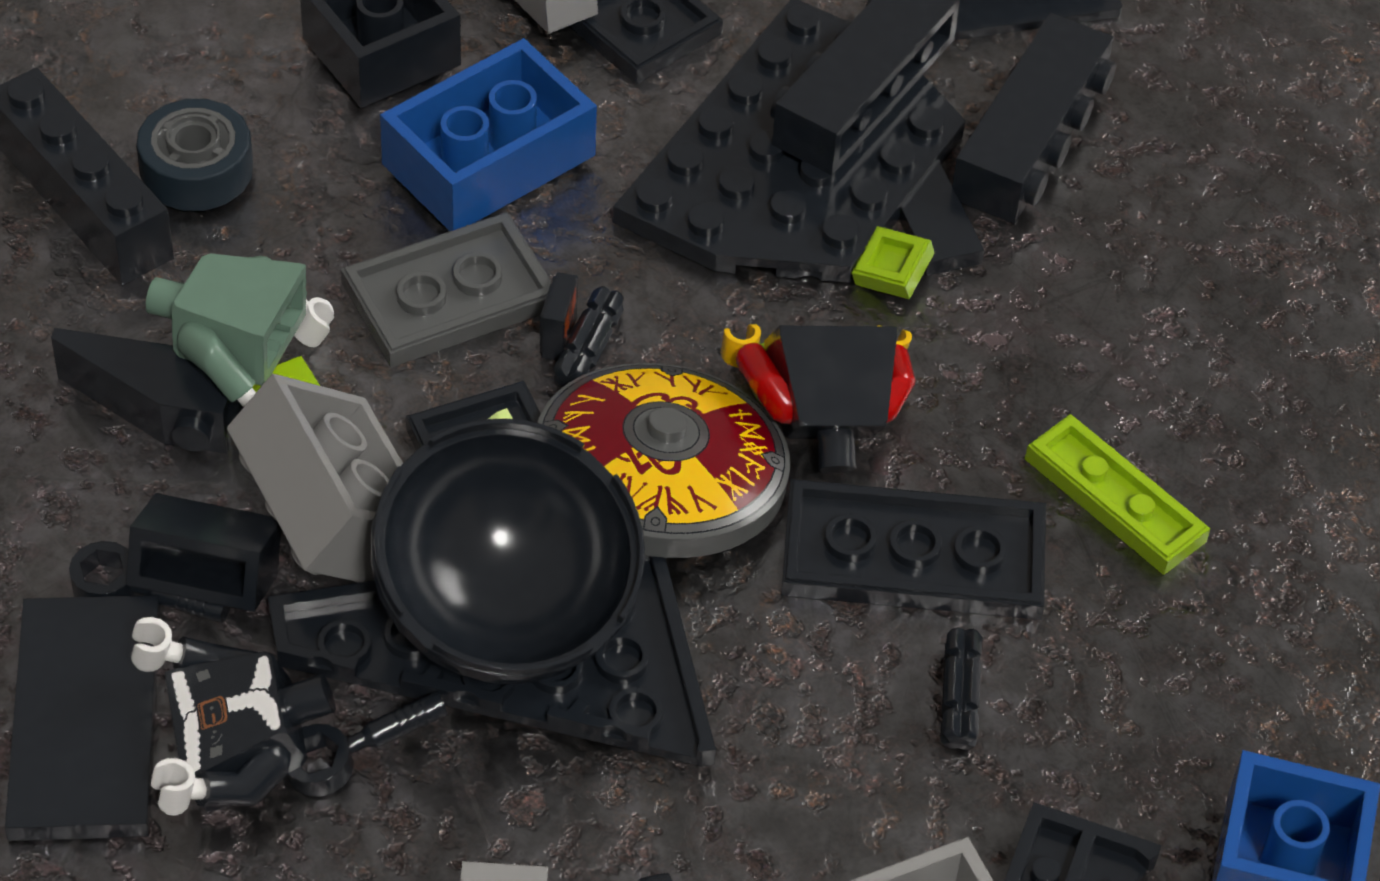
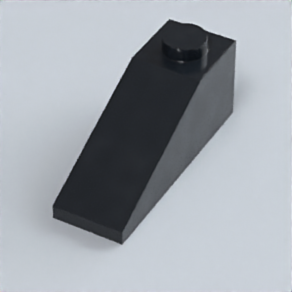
M54 328L51 340L59 379L165 445L178 446L189 451L205 450L227 454L232 440L227 427L239 414L242 405L238 400L231 403L207 374L191 361L180 358L174 352L173 345Z

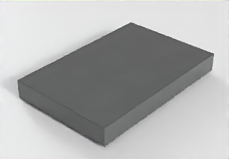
M508 212L341 268V283L391 368L541 315L551 284V280Z

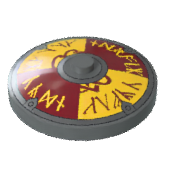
M629 363L594 370L574 379L558 390L543 408L537 422L558 429L585 444L583 449L590 452L613 476L617 473L629 491L639 513L643 528L646 556L663 558L701 557L739 546L758 535L769 525L778 513L785 496L790 472V454L787 442L778 424L772 420L766 409L747 393L705 372L661 363Z

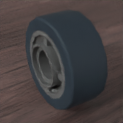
M183 99L165 104L148 115L138 130L136 150L140 178L166 206L182 211H206L223 206L242 194L252 179L253 154L251 132L243 116L226 104L210 99Z

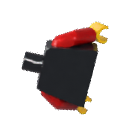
M749 324L747 326L746 339L744 340L734 337L730 329L725 328L721 346L722 359L730 366L740 369L747 383L772 420L781 423L786 438L817 439L818 471L822 473H846L856 470L855 439L872 438L885 428L887 423L895 420L915 385L916 380L907 350L912 334L910 331L902 330L897 339V327L779 325L764 340L765 349L760 345L761 329L757 324Z

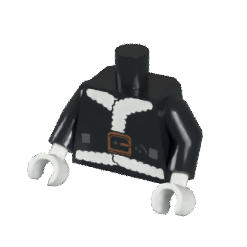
M144 617L138 620L134 626L132 638L135 641L154 645H134L131 659L137 669L144 672L155 671L161 668L165 661L172 662L174 668L165 672L179 759L167 758L159 761L154 767L151 786L154 789L160 790L158 806L167 815L176 816L188 809L190 800H195L207 813L222 807H250L259 804L283 780L288 772L302 767L308 758L302 724L336 712L334 696L323 673L292 683L272 653L223 646L183 636L178 642L171 641L172 632L167 623L154 617Z

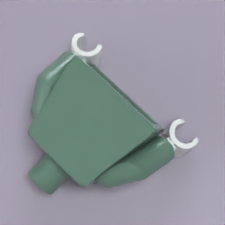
M212 253L204 255L200 258L185 283L155 277L149 286L146 297V312L148 314L172 319L174 352L180 358L191 361L207 374L231 403L238 400L243 407L256 393L252 387L254 385L262 386L271 376L293 336L306 346L317 347L330 333L329 324L334 318L333 307L327 300L316 297L310 299V301L306 299L305 264L271 260L262 255L254 257Z

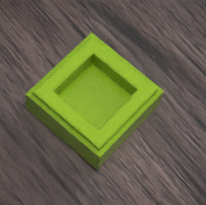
M877 226L851 272L855 285L910 300L935 253L932 242L929 239Z

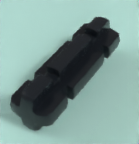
M604 286L593 290L586 304L589 308L581 313L565 344L568 350H564L560 354L554 366V372L556 373L554 381L559 387H564L574 379L591 372L589 369L596 366L613 332L610 327H614L618 323L624 311L622 305L624 297L618 290L610 291Z
M956 627L947 633L944 653L943 721L941 722L940 741L948 749L959 748L966 751L974 748L977 743V736L979 734L978 708H980L982 636L975 629L964 630Z

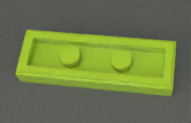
M1072 414L1068 415L1027 446L1025 460L1163 575L1207 542L1211 529Z

